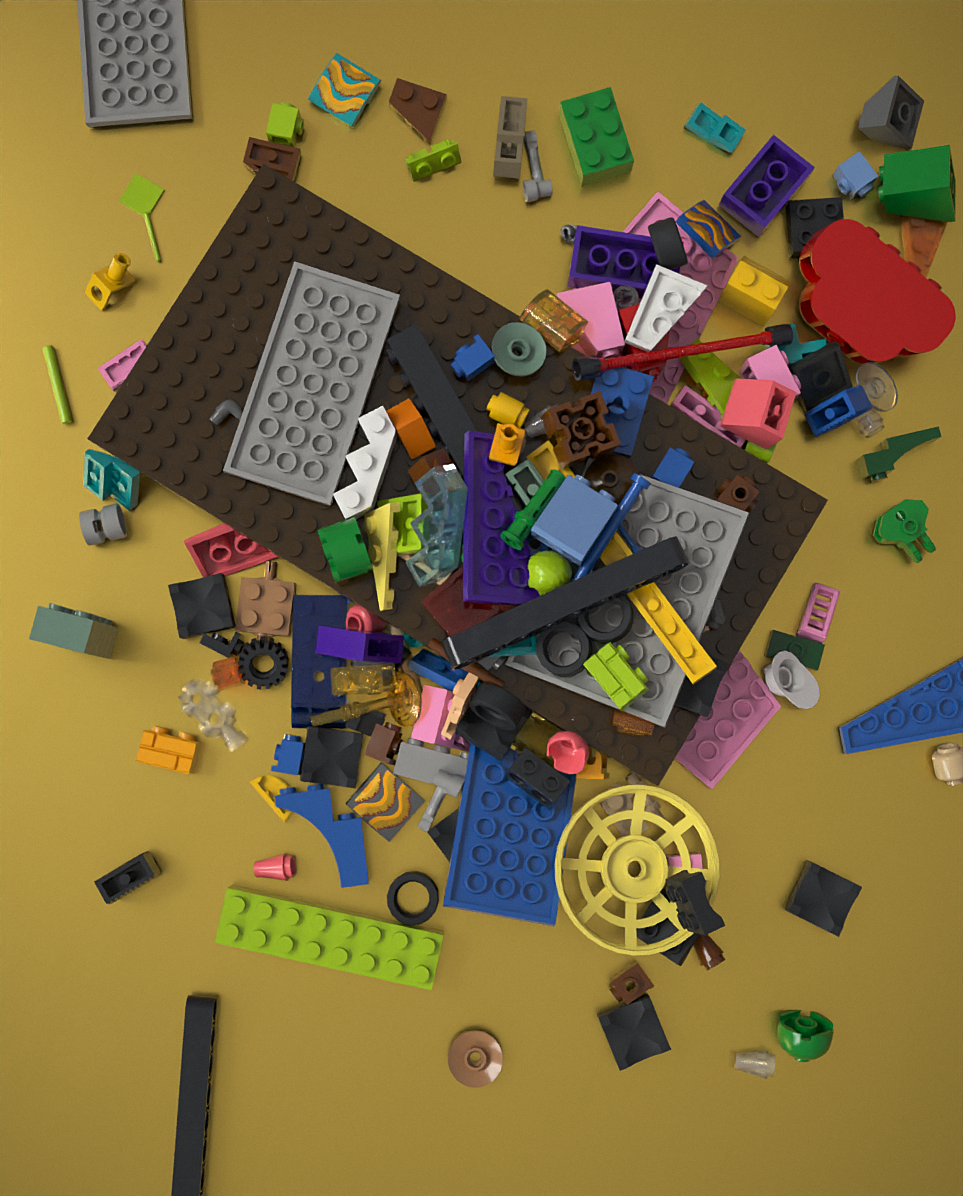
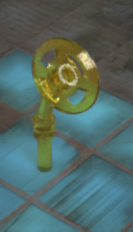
M404 672L397 673L389 682L387 697L359 704L353 702L352 705L348 703L346 707L341 705L340 709L311 716V723L315 727L341 719L348 721V718L352 720L354 716L359 718L360 714L389 708L393 719L399 725L410 727L416 724L421 715V692L417 682L410 674ZM401 680L400 684L394 685L396 681ZM408 688H409L410 693H411V696H412V705H410V702H411L410 696H409V694L406 692V690H407ZM407 714L410 715L406 720H401V717Z

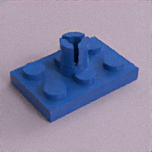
M620 367L601 372V376L595 378L591 394L601 391L608 409L604 420L606 425L614 424L621 445L612 453L631 458L654 376Z

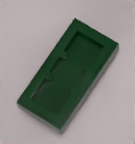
M771 630L765 656L774 659L779 652L788 651L805 668L818 671L825 644Z

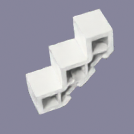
M383 406L358 418L360 426L370 444L345 456L357 479V482L333 493L345 519L353 517L358 519L374 510L389 459L397 440L396 430Z

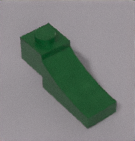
M939 426L887 438L880 443L882 451L862 455L857 459L862 480L871 478L872 482L888 478L887 474L895 470L894 463L906 452L921 445L934 442L941 437Z

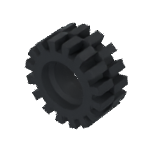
M260 637V640L257 641L254 638L251 639L250 644L247 642L244 645V649L241 650L239 656L238 671L239 674L242 673L241 678L243 681L248 680L249 686L252 687L255 684L257 685L256 689L261 690L262 686H266V689H271L272 684L277 686L279 685V680L283 681L285 673H287L288 657L286 649H282L280 642L276 644L274 643L275 639L271 637L269 641L265 640V637ZM266 654L273 659L274 666L269 671L261 672L253 666V659L257 655Z

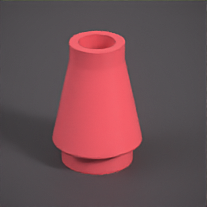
M285 853L262 861H255V877L288 881L289 878H294L296 875L294 856H288Z

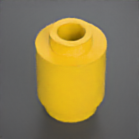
M503 392L499 396L493 395L486 410L490 411V418L502 424H513L521 429L530 409L524 407V403Z

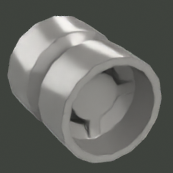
M118 503L103 506L100 512L97 509L81 511L79 514L82 534L89 546L103 543L107 537L112 541L127 536L125 518ZM99 519H101L103 531H101Z

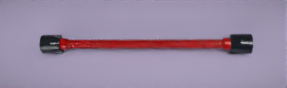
M789 324L766 327L765 331L760 334L609 359H598L595 355L573 359L572 371L575 379L579 381L600 377L601 372L609 369L760 344L769 345L770 347L775 345L777 347L787 346L793 341V331Z

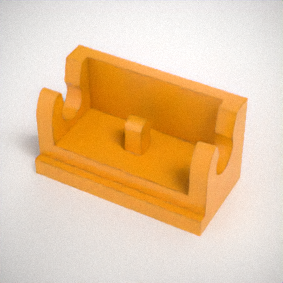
M589 748L586 766L583 771L576 774V778L609 779L610 773H607V756L599 751L596 752L595 756H592V750Z

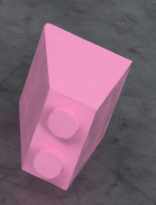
M606 282L557 293L553 306L554 313L586 355H595L598 359L620 357L625 343L611 283Z

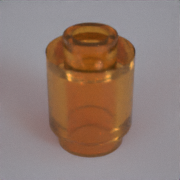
M619 709L614 711L612 725L616 726V732L642 738L644 735H652L654 723Z

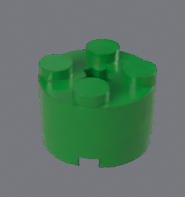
M355 517L317 530L335 583L373 570Z

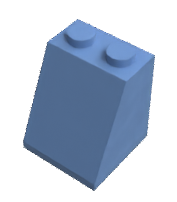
M568 475L532 527L531 534L535 539L578 566H581L618 505L614 503L616 498L606 491L601 490L598 493L589 487L591 483L580 475H576L575 478Z

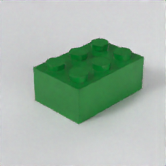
M611 87L560 101L559 117L581 187L630 173L634 164V158Z

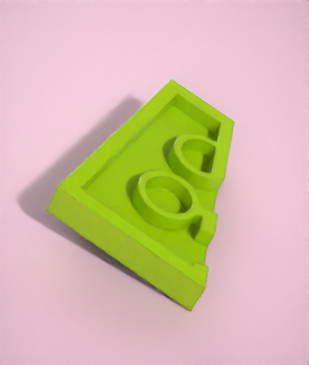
M697 338L691 345L702 342ZM713 352L680 357L679 359L695 383L702 385L709 395L707 400L712 407L716 406L723 417L735 379L741 378Z

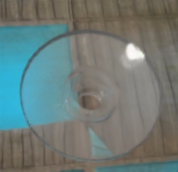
M873 362L861 365L856 373L857 386L861 385L864 388L872 408L880 412H887L893 409L897 404L898 392L890 374L882 366Z

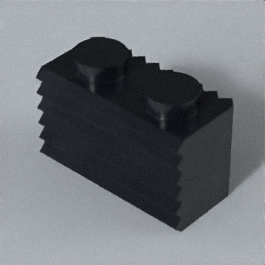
M147 851L97 879L94 883L105 903L112 904L160 876L161 871L150 852Z

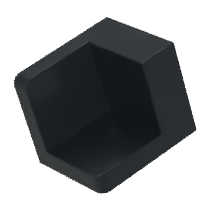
M355 702L345 727L371 737L375 725L383 726L387 714Z

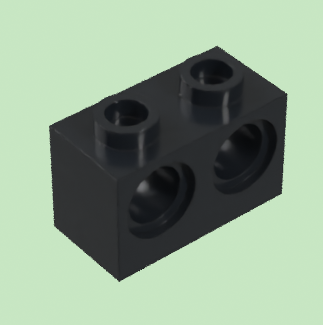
M526 747L505 775L507 779L548 810H550L570 783V780Z

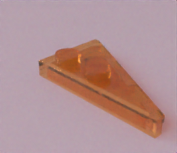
M900 215L905 261L915 263L921 269L920 273L926 278L947 222Z

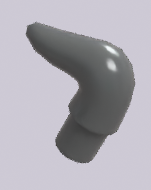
M228 399L217 406L216 411L209 419L216 425H219L229 413L240 420L243 411L235 400Z

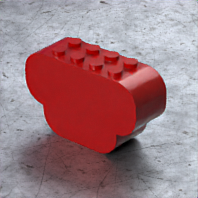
M842 219L817 231L801 251L799 267L802 276L808 282L799 299V310L804 321L830 343L833 341L838 342L842 353L850 360L860 364L889 360L896 355L909 356L936 349L950 334L956 320L954 305L949 297L941 291L942 287L933 279H926L920 273L921 269L911 261L906 262L900 257L901 252L891 244L886 245L880 240V234L872 227H865L855 220Z

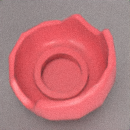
M559 731L549 738L547 756L551 755L553 757L556 770L566 774H578L586 766L589 757V747L587 742L577 733Z

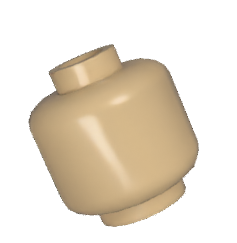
M947 743L938 746L937 751L932 755L937 779L947 781L948 785L963 783V747H959L958 743Z

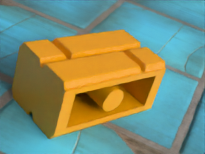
M153 726L152 730L144 729L136 762L186 774L194 773L201 742L194 740L195 735L179 732L178 736L169 735V729L159 726Z

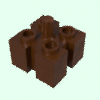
M601 391L579 398L572 406L569 401L549 408L540 417L548 438L555 436L558 444L553 448L561 470L582 463L588 456L593 459L611 453L621 445L614 424L606 425L604 420L608 409Z

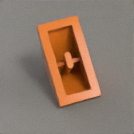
M410 399L386 411L411 460L436 448L422 416Z

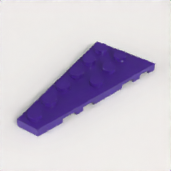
M467 431L464 434L463 602L519 606L540 596L535 588H531L528 585L530 577L528 562L531 553L527 539H525L522 550H517L505 543L500 537L502 531H507L515 520L514 515L518 510L515 511L511 498L513 496L511 485L507 484L503 471L504 463L489 459L495 434Z

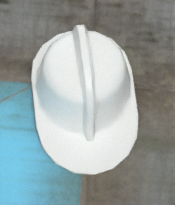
M779 652L774 657L773 662L764 667L763 672L766 684L773 694L786 696L794 705L802 709H809L817 704L820 696L818 683L814 676L791 652Z

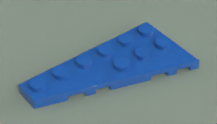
M963 658L839 727L844 754L963 733Z

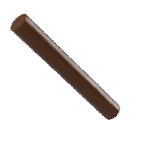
M433 637L427 647L448 659L441 642ZM476 663L462 668L479 677L485 683L501 688L505 681Z

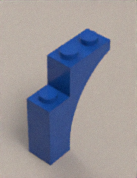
M323 784L308 785L307 791L296 792V787L279 789L280 795H275L276 807L301 815L310 821L326 838L335 856L341 888L369 884L361 818H355L354 813L339 814L338 820H333L330 788L324 789Z

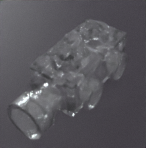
M193 679L181 689L183 693L178 698L183 703L180 707L189 717L194 715L200 722L198 725L199 730L207 738L210 736L212 738H219L221 736L226 742L224 745L231 753L246 743L248 740L246 735L233 726L238 721L234 717L237 711L228 701L224 703L220 701L216 696L220 692L211 681L205 683L203 680L198 679L195 681ZM196 693L201 695L199 703H194L193 696ZM213 714H217L219 717L216 724L210 721V717Z

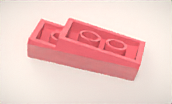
M224 523L184 540L202 577L218 573L227 576L278 557Z

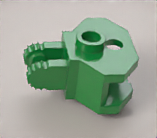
M905 499L877 518L873 536L879 544H896L899 549L903 547L910 558L916 563L923 559L921 553L912 543L916 538L927 552L932 553L936 550L935 545L926 534L928 529L925 523L929 508L923 500Z

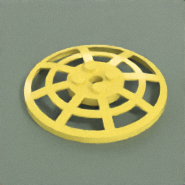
M625 785L596 795L583 804L572 816L557 846L555 882L558 896L565 912L573 924L587 938L599 946L617 953L633 956L651 955L675 947L693 934V932H689L681 926L677 917L676 903L671 901L669 903L660 893L667 877H671L683 870H688L689 873L702 872L705 880H707L706 896L711 907L718 890L720 877L719 857L709 827L689 803L677 795L658 787ZM635 794L633 810L618 812L601 820L593 809L595 805L611 797ZM646 795L656 796L668 801L680 809L686 816L672 826L662 817L644 811ZM585 816L593 829L585 838L578 859L563 858L565 846L577 822ZM631 819L630 835L616 840L607 827L617 821ZM643 820L658 825L665 833L655 842L641 836ZM693 825L699 832L704 844L708 869L691 868L689 852L681 834ZM599 835L608 848L604 852L601 861L587 860L589 849L595 838ZM673 841L679 851L682 867L668 866L663 849ZM632 861H637L641 866V871L636 877H632L628 873V865ZM562 869L577 870L580 889L588 903L578 914L571 907L566 895ZM586 871L601 872L605 887L595 897L588 886ZM612 895L625 901V919L609 913L602 907ZM652 900L661 910L650 917L636 919L637 903ZM596 912L606 921L620 927H625V945L602 938L591 931L585 923ZM668 918L679 930L674 935L660 942L637 946L636 928L653 926Z

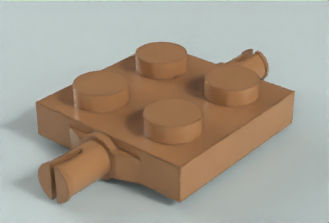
M266 561L264 577H241L235 631L250 632L257 636V641L260 640V637H265V640H267L268 637L276 635L290 637L296 583L280 581L275 578L277 562Z

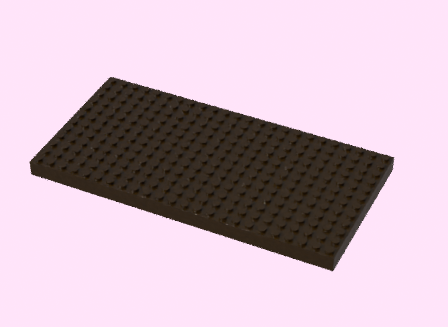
M263 163L87 439L97 447L128 464L143 475L427 647L433 637L442 642L452 635L504 612L496 604L463 602V562L461 561V555L463 554L464 537L451 543L447 541L450 550L458 562V566L442 587L397 555L396 572L389 573V589H394L392 609L380 611L373 570L335 583L329 561L325 556L317 531L328 525L346 520L335 498L332 505L328 506L223 471L240 420L229 413L219 425H216L209 418L216 411L217 406L228 399L235 400L242 411L244 410L294 261L399 294L400 301L387 339L417 324L477 432L495 434L497 424H502L490 418V411L486 410L493 395L499 396L503 392L524 403V407L530 409L521 429L525 430V451L518 458L515 466L504 463V474H507L527 460L526 456L548 440L553 447L558 444L555 436L548 438L540 417L549 408L569 401L572 406L579 398L590 395L595 378L578 381L573 375V359L585 357L586 355ZM520 322L528 324L535 328L544 339L546 345L545 360L536 372L527 376L511 375L502 370L495 362L467 382L464 376L459 378L450 366L457 356L456 352L468 343L473 345L474 336L479 334L492 352L493 337L502 326L509 323ZM387 340L361 416L381 406L387 411L407 399H410L415 406L412 399L416 396L411 387L406 389L399 376L402 373L398 363L394 365L391 363L385 351L389 348ZM512 350L516 356H521L518 350ZM649 393L631 458L626 457L633 462L639 474L652 478L670 447L674 450L680 448L691 456L690 460L694 461V464L681 483L680 489L716 501L721 495L717 490L728 477L730 480H733L738 474L740 477L746 476L756 484L755 489L759 491L758 495L754 498L758 503L749 513L748 520L717 596L723 603L726 621L719 629L709 627L710 630L702 634L699 642L710 657L729 663L727 671L828 500ZM423 411L420 415L426 424L429 418L425 411ZM360 423L358 424L349 454L370 444ZM429 431L436 448L414 460H411L397 435L374 510L379 508L378 501L420 494L408 470L423 456L440 450L439 446L443 445L438 435L433 437ZM589 456L582 463L569 467L575 476H582ZM347 460L336 492L357 482ZM511 487L516 502L518 503L520 509L524 510V504ZM737 489L735 491V495L738 498H744L745 494L741 490ZM362 516L356 519L368 553V535L364 530L365 517ZM533 539L529 545L532 549H537L540 547V541ZM506 656L507 659L497 670L492 667L488 671L505 681L502 688L519 698L525 707L562 730L577 733L590 747L655 786H659L700 717L696 713L674 705L667 726L664 728L506 665L509 656ZM475 662L477 665H479L480 667L484 668V667H483L482 665H480L478 662Z

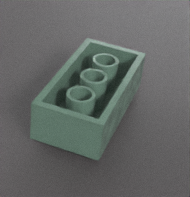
M49 603L47 608L38 606L29 639L111 659L119 628L111 626L112 620Z

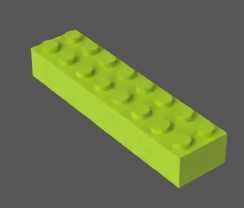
M231 885L226 890L215 943L432 990L444 931L418 925H407L395 920Z

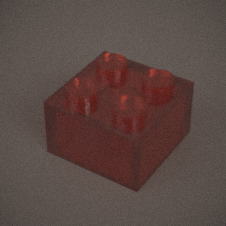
M463 566L421 601V604L449 637L486 621L501 611V607L496 604L463 602Z

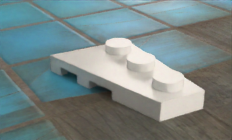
M656 264L624 343L646 352H651L703 293L707 285Z

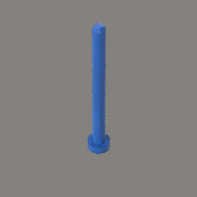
M636 473L632 475L631 480L633 483L572 581L590 574L642 489H648L651 485L648 480Z

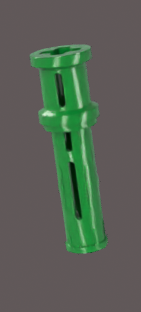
M552 469L524 510L516 512L514 515L515 520L507 531H502L500 537L509 546L522 550L524 547L523 542L531 532L532 527L566 479L561 472Z

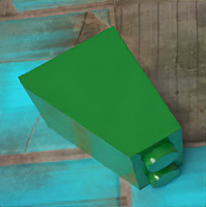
M950 145L884 154V166L879 167L880 181L883 182V186H879L878 194L880 203H885L887 213L955 222L956 178Z

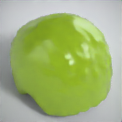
M547 550L537 552L530 557L528 562L530 576L528 585L531 588H535L540 596L571 582V565L560 553Z

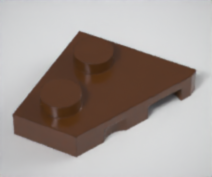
M397 78L389 99V106L398 115H401L411 128L418 131L426 143L431 144L447 99V94Z

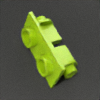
M445 139V141L430 146L432 150L430 153L427 152L426 148L410 153L409 157L405 158L408 169L410 168L413 181L461 163L457 142L455 143L454 139L450 141Z

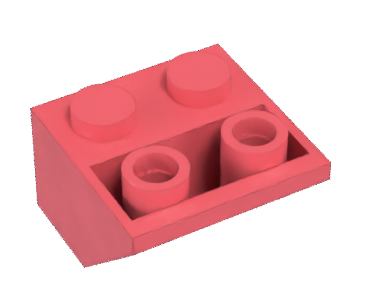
M735 379L720 427L764 449H768L784 437L796 392L773 380Z

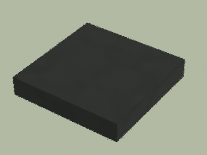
M836 341L788 366L791 374H795L801 384L799 399L805 412L840 392L853 388L840 345Z

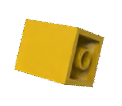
M743 256L718 302L764 327L789 287L790 281L750 258Z

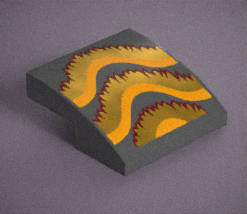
M381 762L345 804L390 842L425 800Z

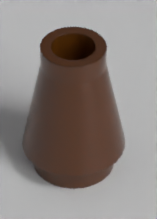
M700 934L693 946L700 965H704L708 971L726 959L722 954L724 951L708 934Z

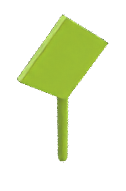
M135 173L119 202L145 217L155 259L157 262H160L161 257L150 214L165 190Z

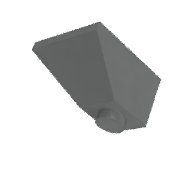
M894 76L864 104L858 128L871 140L903 149H912L924 100L899 76Z

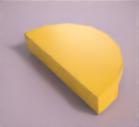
M272 775L258 776L251 780L252 786L283 822L286 823L293 812L276 807L275 795H280L279 789L290 788L289 784L280 777Z

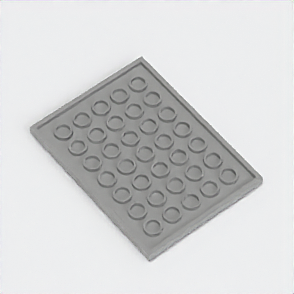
M589 456V459L587 461V464L581 477L584 478L587 468L594 460H596L595 458L591 459V457ZM639 474L648 480L651 485L648 489H642L621 525L634 543L642 550L670 537H678L690 564L654 583L697 641L700 642L748 520L749 513ZM609 475L606 477L605 482L612 484L615 482L616 477ZM617 529L616 532L619 534V536L631 550L632 548ZM600 558L590 573L606 566ZM567 559L571 565L572 581L580 566ZM626 594L625 596L633 610V624L630 632L623 639L612 643L615 648L619 644L630 656V659L626 662L633 670L637 667L640 668L649 679L645 683L649 690L626 708L624 712L666 728L686 674ZM615 601L608 602L589 611L591 625L601 632H610L616 629L622 620L621 607ZM578 616L569 620V622L581 627L578 622ZM567 632L559 633L549 641L548 655L555 664L568 666L579 658L581 644L573 634ZM590 639L592 643V656L606 644ZM537 654L508 657L506 665L619 709L587 668L575 676L560 677L551 674L544 668Z

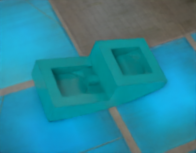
M701 102L696 106L684 127L702 139L730 153L734 151L746 129L727 115L720 117Z

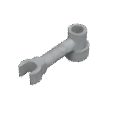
M527 131L523 140L530 160L533 179L523 181V193L525 201L531 202L537 201L539 197L552 196L553 190L551 180H544L536 131Z
M439 769L433 781L437 788L417 828L428 832L445 795L448 794L456 798L464 783V777L458 774L454 776Z

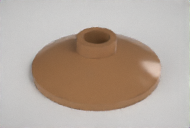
M477 1030L465 1032L454 1040L449 1049L448 1066L450 1072L458 1082L465 1086L474 1088L486 1086L496 1079L502 1069L503 1053L497 1040L486 1032ZM477 1052L481 1058L475 1062L471 1060L470 1055Z

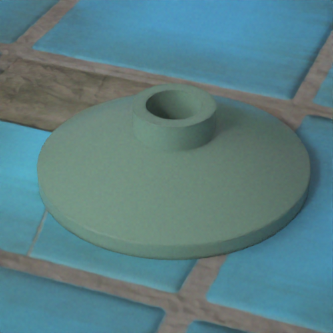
M520 322L509 323L502 326L493 337L491 349L495 356L494 360L505 372L515 376H527L533 374L542 366L546 357V345L541 334L532 326ZM512 350H518L521 356H516Z

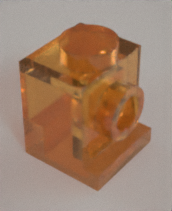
M230 657L213 662L211 676L214 685L218 687V691L245 684V681L241 678L242 673L239 674L238 671L239 658Z

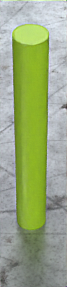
M48 345L43 347V352L62 424H69L73 421L54 347Z

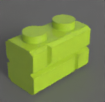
M610 642L584 662L583 665L617 707L624 711L649 690L645 685L649 679L639 667L634 670L626 662L630 659V656L620 644L615 648Z

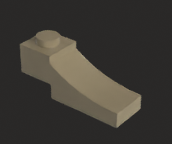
M501 96L493 176L520 179L527 98Z

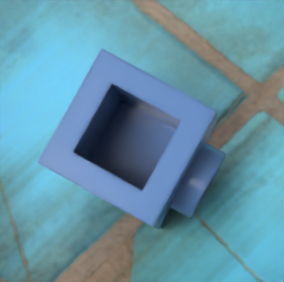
M860 151L840 164L833 173L839 190L844 195H848L851 200L857 195H860L862 198L874 189L872 184L878 177Z

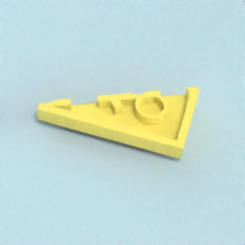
M399 502L388 503L364 514V530L368 535L369 542L368 555L372 561L380 611L392 609L394 600V589H389V573L396 572L398 530L393 526V512H400Z

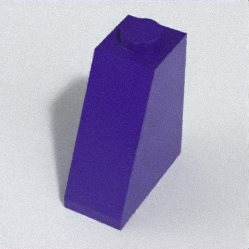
M319 626L316 653L364 662L401 663L404 636L343 627Z

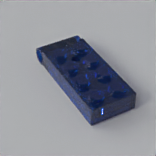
M293 595L292 728H307L308 726L327 729L347 728L345 725L347 723L348 675L346 673L348 672V659L316 653L319 626L347 628L346 618L349 611V599L342 595ZM318 672H323L324 679L320 682L316 681L315 675Z

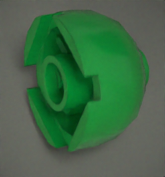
M789 1010L781 1013L777 1024V1037L783 1050L799 1062H809L827 1053L834 1035L832 1021L815 1012H811L810 1016H799L801 1010Z

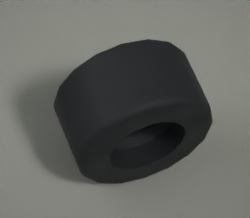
M673 217L648 226L660 266L673 270L688 264L682 239Z

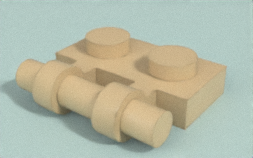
M635 773L625 777L630 785H646L643 779L640 780ZM617 782L607 790L616 787H621V785L619 782ZM635 794L614 796L600 802L608 816L626 810H633V803L630 798ZM646 795L644 811L664 819L665 817L659 810L661 806L657 800H653L650 795ZM631 819L613 823L622 837L630 835ZM644 820L642 823V832L649 828Z

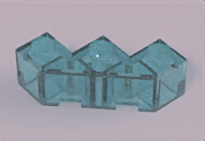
M454 464L433 467L415 482L429 508L410 522L424 548L405 563L419 587L439 582L458 568L468 488Z

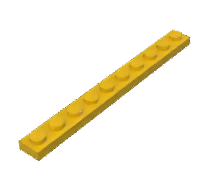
M549 440L526 456L544 481L552 469L561 472L565 477L570 475L575 478L569 467L560 469L553 451L554 447ZM615 532L601 554L600 559L607 566L633 553L619 534ZM654 582L627 594L693 685L717 668Z

